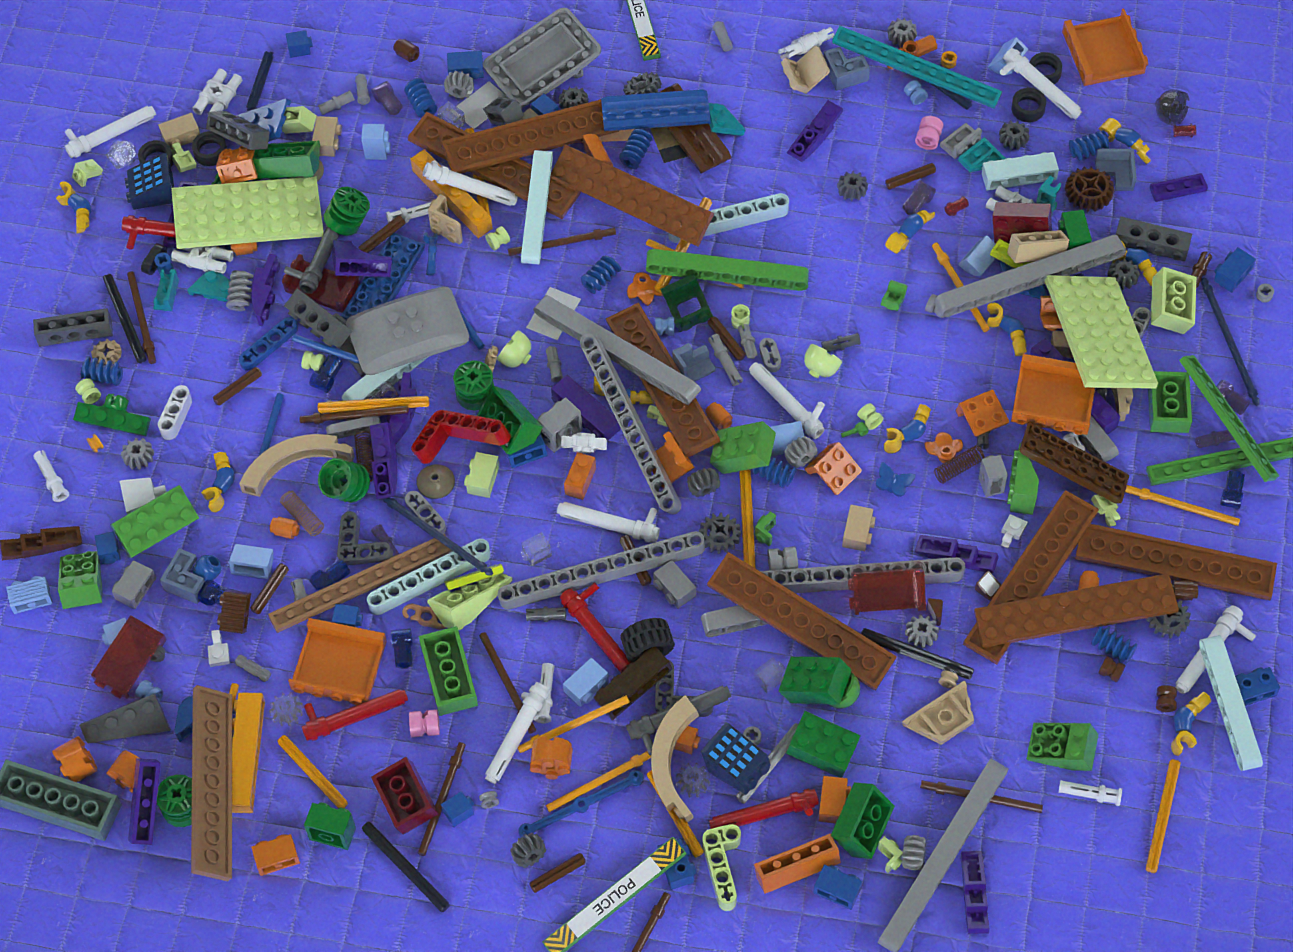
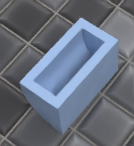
M1015 37L1003 44L988 68L1000 74V70L1007 65L1003 57L1009 49H1017L1023 57L1028 48ZM1012 69L1006 75L1011 74L1014 70Z
M986 235L977 241L958 265L971 275H982L996 259L990 255L995 243Z
M801 421L770 427L776 432L771 456L785 454L784 451L787 445L792 443V440L795 441L798 437H804Z
M235 544L229 560L231 574L269 579L273 565V549Z

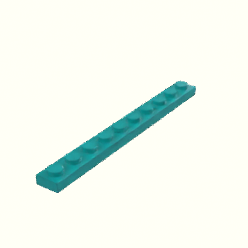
M840 25L832 40V43L864 55L867 58L995 109L1002 95L1001 90Z

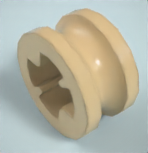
M942 671L939 684L952 689L956 686L959 677L953 672Z

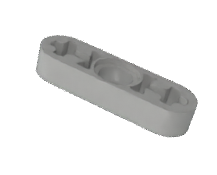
M379 416L364 417L329 425L326 427L327 435L337 436L338 439L355 435L361 431L370 432V425L380 424L381 421Z
M408 492L405 496L406 507L433 528L434 526L431 521L434 520L437 526L440 525V529H434L444 534L446 525L443 518L419 492ZM412 498H413L414 500L417 499V503H418L419 507L417 508V505L415 504V502H413V501L411 502L410 499H412ZM423 510L431 512L428 517L420 516Z

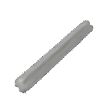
M797 723L793 724L768 755L771 764L767 774L758 780L756 787L750 790L747 795L740 791L737 793L736 798L739 802L743 804L747 802L785 755L798 727Z

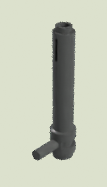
M328 226L309 267L305 269L304 273L288 266L285 267L284 273L301 279L299 283L300 289L304 293L312 294L317 289L323 276L324 267L333 250V240H337L340 235L332 231Z
M722 685L690 698L689 701L697 712H701L728 701L731 693L727 686L723 687ZM673 706L652 715L646 714L640 720L636 721L634 719L629 721L630 724L625 725L631 740L642 738L649 755H652L653 747L650 734L655 733V730L658 729L663 718Z

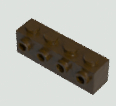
M656 647L645 650L637 661L631 662L624 672L613 677L611 683L606 687L599 689L593 698L597 705L602 707L627 695L630 703L606 713L613 721L673 668L667 658Z

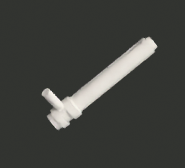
M1009 49L1003 57L1007 65L1000 70L1001 75L1004 76L1013 69L1017 74L1020 73L1071 119L1074 118L1076 120L1081 115V108L1031 65L1025 56L1022 57L1017 49Z
M145 106L86 136L76 137L71 129H67L65 134L70 141L65 145V149L70 158H77L81 156V153L90 152L92 148L153 119L156 112L152 106Z
M435 160L431 161V163L427 162L424 167L423 176L427 180H436L439 184H447L508 206H514L517 202L518 196L515 193L451 171L448 167H440Z
M755 362L750 366V374L797 422L801 421L802 428L809 437L817 439L823 434L825 429L818 419L825 406L823 402L817 403L813 413L808 412L761 363Z
M560 502L557 508V514H560L561 517L630 535L633 539H644L645 542L651 543L657 542L660 528L656 527V524H652L658 512L655 508L650 509L645 521H634L568 502Z
M1231 605L1224 610L1222 616L1216 621V626L1208 638L1220 635L1225 642L1227 637L1236 630L1252 642L1256 635L1240 624L1243 620V612L1240 608ZM1200 649L1175 683V688L1181 694L1191 690L1206 668Z
M536 682L534 686L530 687V693L523 692L521 694L523 706L485 773L487 781L493 784L500 781L535 715L542 709L543 701L547 700L550 690L548 687Z

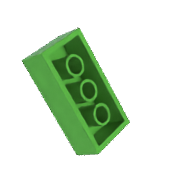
M177 485L113 522L110 526L129 558H132L199 519V516L181 486Z
M455 626L419 636L439 716L478 706L458 627Z

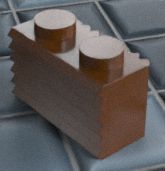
M226 590L221 594L219 604L222 606V612L219 613L217 618V625H220V631L240 634L247 632L251 593Z

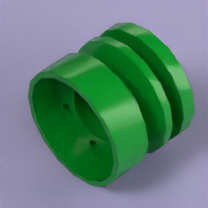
M341 187L334 193L324 213V221L332 231L345 236L357 233L369 211L370 202L359 190L351 187Z
M472 360L459 365L454 372L453 380L459 404L467 410H480L492 385L494 386L491 369L481 361Z
M333 458L328 460L319 471V489L329 498L354 503L361 500L369 489V473L361 464Z
M176 774L169 776L158 786L157 805L165 820L175 827L192 825V778L186 775Z

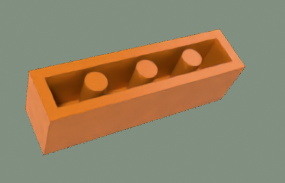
M831 834L755 863L756 877L764 894L818 873L824 865L835 866L840 864L839 849L834 839L830 836Z

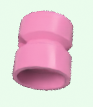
M935 116L923 117L915 139L916 144L926 150L936 149L940 140L939 136L943 130V122Z
M438 709L426 710L424 714L421 711L409 712L411 738L423 737L424 733L428 736L440 735Z

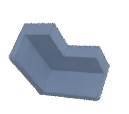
M841 47L824 51L823 56L830 69L828 76L836 91L869 80L870 67L864 55L846 59Z
M1097 149L1095 170L1099 168L1100 172H1106V176H1114L1115 191H1134L1137 179L1134 149Z
M687 343L672 351L673 361L680 373L694 382L716 371L715 366L709 359V349L706 345L693 350L691 345Z
M179 548L162 575L160 582L164 591L198 604L200 600L197 594L205 580L198 575L190 573L197 560L195 554Z

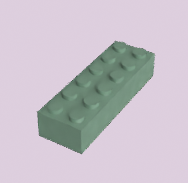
M5 760L0 770V807L103 841L106 840L122 806L117 795L16 762Z

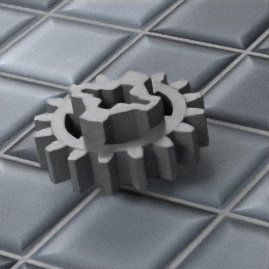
M645 72L642 75L639 74L638 77H632L631 81H627L628 84L624 85L625 89L623 91L625 95L657 93L658 89L661 88L662 82L657 73L651 72L648 74Z
M720 512L719 516L716 517L713 513L711 519L705 517V523L701 522L699 532L704 536L705 548L710 547V552L716 549L718 554H720L721 550L728 553L729 547L734 550L735 544H739V537H741V531H739L740 524H736L735 518L730 520L729 514L723 517Z
M1180 600L1177 602L1179 608L1177 613L1146 618V621L1150 622L1149 628H1155V634L1161 632V637L1168 634L1169 638H1172L1174 633L1179 637L1181 631L1185 632L1190 623L1191 613L1187 612L1188 606L1182 607L1183 601Z

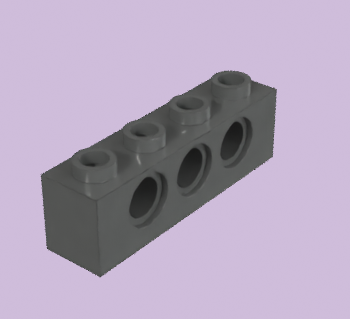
M227 111L208 112L207 130L250 150L267 149L270 131Z
M1121 216L1116 235H1118L1127 248L1142 249L1157 256H1165L1181 261H1186L1192 233Z
M298 288L284 305L289 310L288 314L296 320L300 318L299 323L307 329L311 327L312 330L310 332L318 338L324 337L322 341L330 347L334 345L340 348L352 332L350 328Z
M108 308L33 319L34 336L39 347L113 336L112 319Z

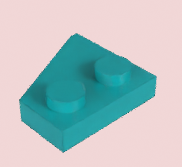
M709 103L711 124L709 125L711 132L744 135L745 128L724 105Z
M984 137L960 155L958 161L969 172L982 170L984 162L1004 160L1006 158Z
M209 270L191 285L187 291L192 296L199 294L203 295L204 298L227 302L230 280L219 272Z

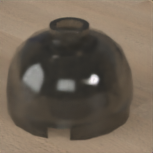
M1172 89L1160 95L1155 103L1158 118L1171 126H1176V123L1180 124L1188 112L1189 106H1186V100L1189 101L1188 93Z

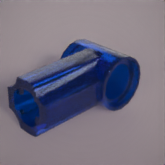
M328 355L319 371L316 370L312 374L309 382L310 386L328 393L333 387L335 376L343 365L342 361L337 356Z
M1228 471L1225 489H1223L1221 496V506L1240 509L1245 474L1241 471Z
M339 559L324 571L319 570L310 577L309 582L319 591L339 582L351 572L347 564Z
M206 580L201 588L198 600L205 605L213 606L214 604H219L220 596L224 591L234 589L221 587L214 581Z
M411 628L391 630L395 666L401 669L413 666Z

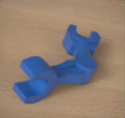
M427 232L424 233L423 241L429 244L426 275H434L436 272L435 257L437 246L435 244L438 239L437 233H434V236H429Z

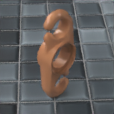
M411 603L402 610L403 616L407 619L409 618L407 614L408 609H413L415 614L410 619L418 621L424 627H432L439 630L447 628L443 624L438 623V617L431 607ZM422 613H430L432 618L425 621L421 618Z

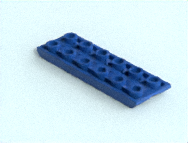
M703 89L605 96L601 99L604 131L711 124L708 93Z
M393 233L378 255L391 257V277L365 276L341 317L347 320L349 317L394 300L422 255L425 244Z

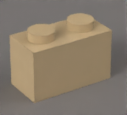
M192 113L158 124L164 142L170 146L171 150L174 149L172 144L179 142L183 146L193 143L196 136L200 134Z
M316 116L312 141H320L319 156L335 157L336 150H339L338 135L342 133V125L339 124L338 117Z
M850 504L842 547L865 551L866 545L871 544L872 533H869L870 528H874L876 517L873 516V509Z

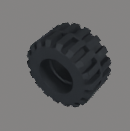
M649 618L638 621L628 626L621 633L620 637L627 659L631 662L637 661L645 650L656 647L666 656L675 646L668 622L662 618Z

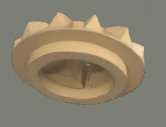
M106 339V341H99L97 345H93L91 353L92 358L98 359V364L101 359H104L105 365L108 360H111L113 365L120 359L122 350L115 340L109 341ZM108 348L109 352L106 354L105 357L103 352H105V349Z
M493 345L491 349H488L484 362L491 369L492 373L498 355V348Z

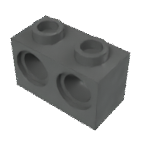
M498 97L483 108L491 124L500 126L516 122L524 116L521 104L513 99Z

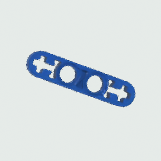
M292 317L284 318L239 356L241 368L244 370L253 369L289 340L298 331L297 321ZM273 335H279L280 339L277 341H272L271 337ZM260 346H265L267 348L266 351L262 353L257 352V349Z

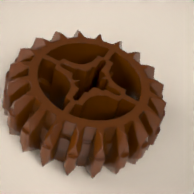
M1084 166L1082 170L1077 168L1067 178L1065 195L1069 203H1073L1074 207L1079 206L1080 210L1084 208L1087 210V213L1090 209L1095 212L1097 208L1102 210L1112 200L1114 183L1111 181L1110 175L1106 176L1105 171L1100 172L1099 168L1094 170L1092 166L1086 169Z

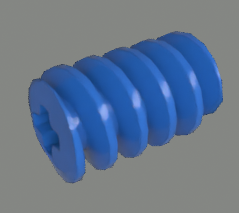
M415 78L408 82L404 91L416 115L420 118L426 112L434 115L438 107L432 99L427 86L424 84V80Z
M634 129L631 132L628 141L619 154L620 161L626 167L634 170L639 167L642 158L648 150L647 148L651 145L650 142L653 141L652 136L647 131Z
M1104 130L1101 132L1097 131L1095 134L1091 133L1088 136L1085 135L1082 138L1069 140L1070 154L1073 158L1077 157L1079 161L1083 159L1082 155L1086 159L1089 158V152L1092 156H1095V150L1109 149V140Z
M606 255L602 256L591 267V270H588L581 277L582 285L590 293L595 294V289L600 291L602 289L601 285L606 286V281L610 282L612 280L611 276L615 277L616 272L621 271V267L613 258Z
M87 356L82 364L80 375L81 379L90 378L94 382L113 383L115 386H118L123 377V368H119L118 362H115L112 366L111 360H108L106 365L104 359H101L99 364L97 358H93L91 362L90 356Z
M775 457L769 462V466L753 468V474L759 473L761 478L766 476L767 481L773 479V483L775 485L779 483L781 488L789 486L796 472L795 467L789 471V464L783 468V461L775 464Z
M1102 625L1095 634L1091 644L1095 646L1099 643V650H1103L1106 647L1105 653L1107 655L1112 652L1113 659L1119 656L1118 662L1123 663L1126 660L1125 664H1127L1135 653L1138 644L1135 643L1133 646H1130V639L1123 642L1124 635L1117 638L1116 630L1110 634V626L1102 629Z

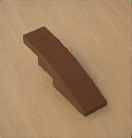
M80 527L40 529V533L20 534L19 539L0 540L1 559L3 561L33 557L81 545Z

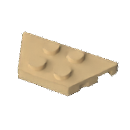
M961 682L903 720L902 725L942 745L974 724L966 682Z

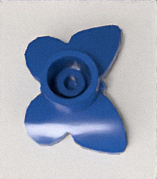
M882 462L879 468L880 478L876 480V487L879 490H887L901 497L905 495L906 487L912 484L916 475L911 473L895 474L887 464Z

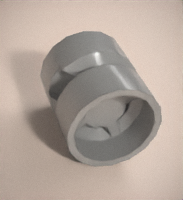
M795 546L784 547L783 551H780L779 548L767 550L769 570L798 569Z

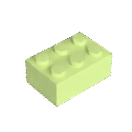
M1163 267L1153 276L1151 325L1180 334H1185L1195 325L1197 277Z

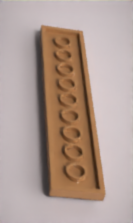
M196 685L193 688L191 873L229 881L232 879V694Z

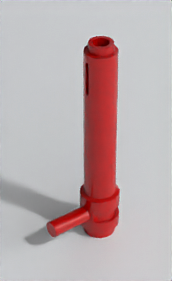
M133 215L123 217L122 231L130 233L126 246L130 250L134 248L137 235L151 234L176 238L175 223L149 220L146 217L135 218Z
M594 582L581 594L573 591L572 588L564 591L560 596L562 605L568 608L570 615L579 621L619 672H624L631 661H628L626 654L587 608L588 605L584 601L599 589L598 585Z
M398 689L327 717L321 716L318 718L312 704L307 703L304 708L310 721L305 722L306 725L301 727L306 741H315L319 736H328L335 730L404 705L408 698L405 690Z
M808 788L804 789L801 793L793 792L787 797L714 816L711 820H708L710 829L729 824L739 827L790 812L798 813L803 810L807 816H811L813 814L812 808L815 805H819L815 789L810 790Z

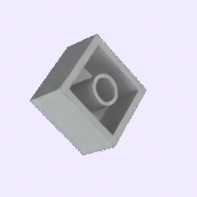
M566 397L561 401H557L549 411L542 413L537 419L543 426L540 433L543 441L554 453L562 447L561 436L572 437V435L583 431L581 411Z

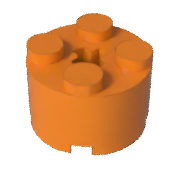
M79 736L52 750L56 760H60L62 764L59 768L64 777H68L69 780L79 782L97 772V765L90 751L83 747L85 743Z
M547 736L535 739L532 746L530 771L546 775V778L551 780L557 779L558 776L569 774L573 753L571 742L559 737H554V740H547Z
M124 750L119 754L106 774L116 780L115 784L125 789L127 786L130 788L129 791L133 793L136 758L139 757Z

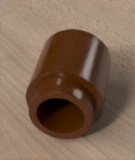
M398 39L393 46L395 53L409 62H413L419 57V47L406 39Z
M1172 581L1176 600L1192 601L1198 598V583H1193V581Z

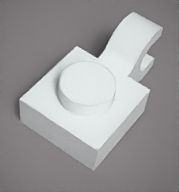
M1010 514L1001 533L1005 534L1001 546L1008 549L1013 538L1019 540L1028 522Z
M220 630L211 631L213 645L208 646L210 667L230 664L229 647L227 643L222 644Z

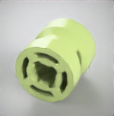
M502 226L498 227L495 232L485 235L487 243L494 251L499 249L500 245L510 242L509 234Z
M743 304L734 306L731 311V324L736 329L740 325L745 329L743 324L749 325L750 310Z
M306 350L302 357L301 367L307 370L311 368L315 372L321 373L326 357L324 354L314 355L313 352Z
M90 378L81 380L75 387L77 393L82 395V400L86 404H93L101 397L100 391L94 388L95 384Z
M871 403L863 406L857 413L860 420L865 421V425L869 430L878 427L884 419L880 413L876 412V408Z

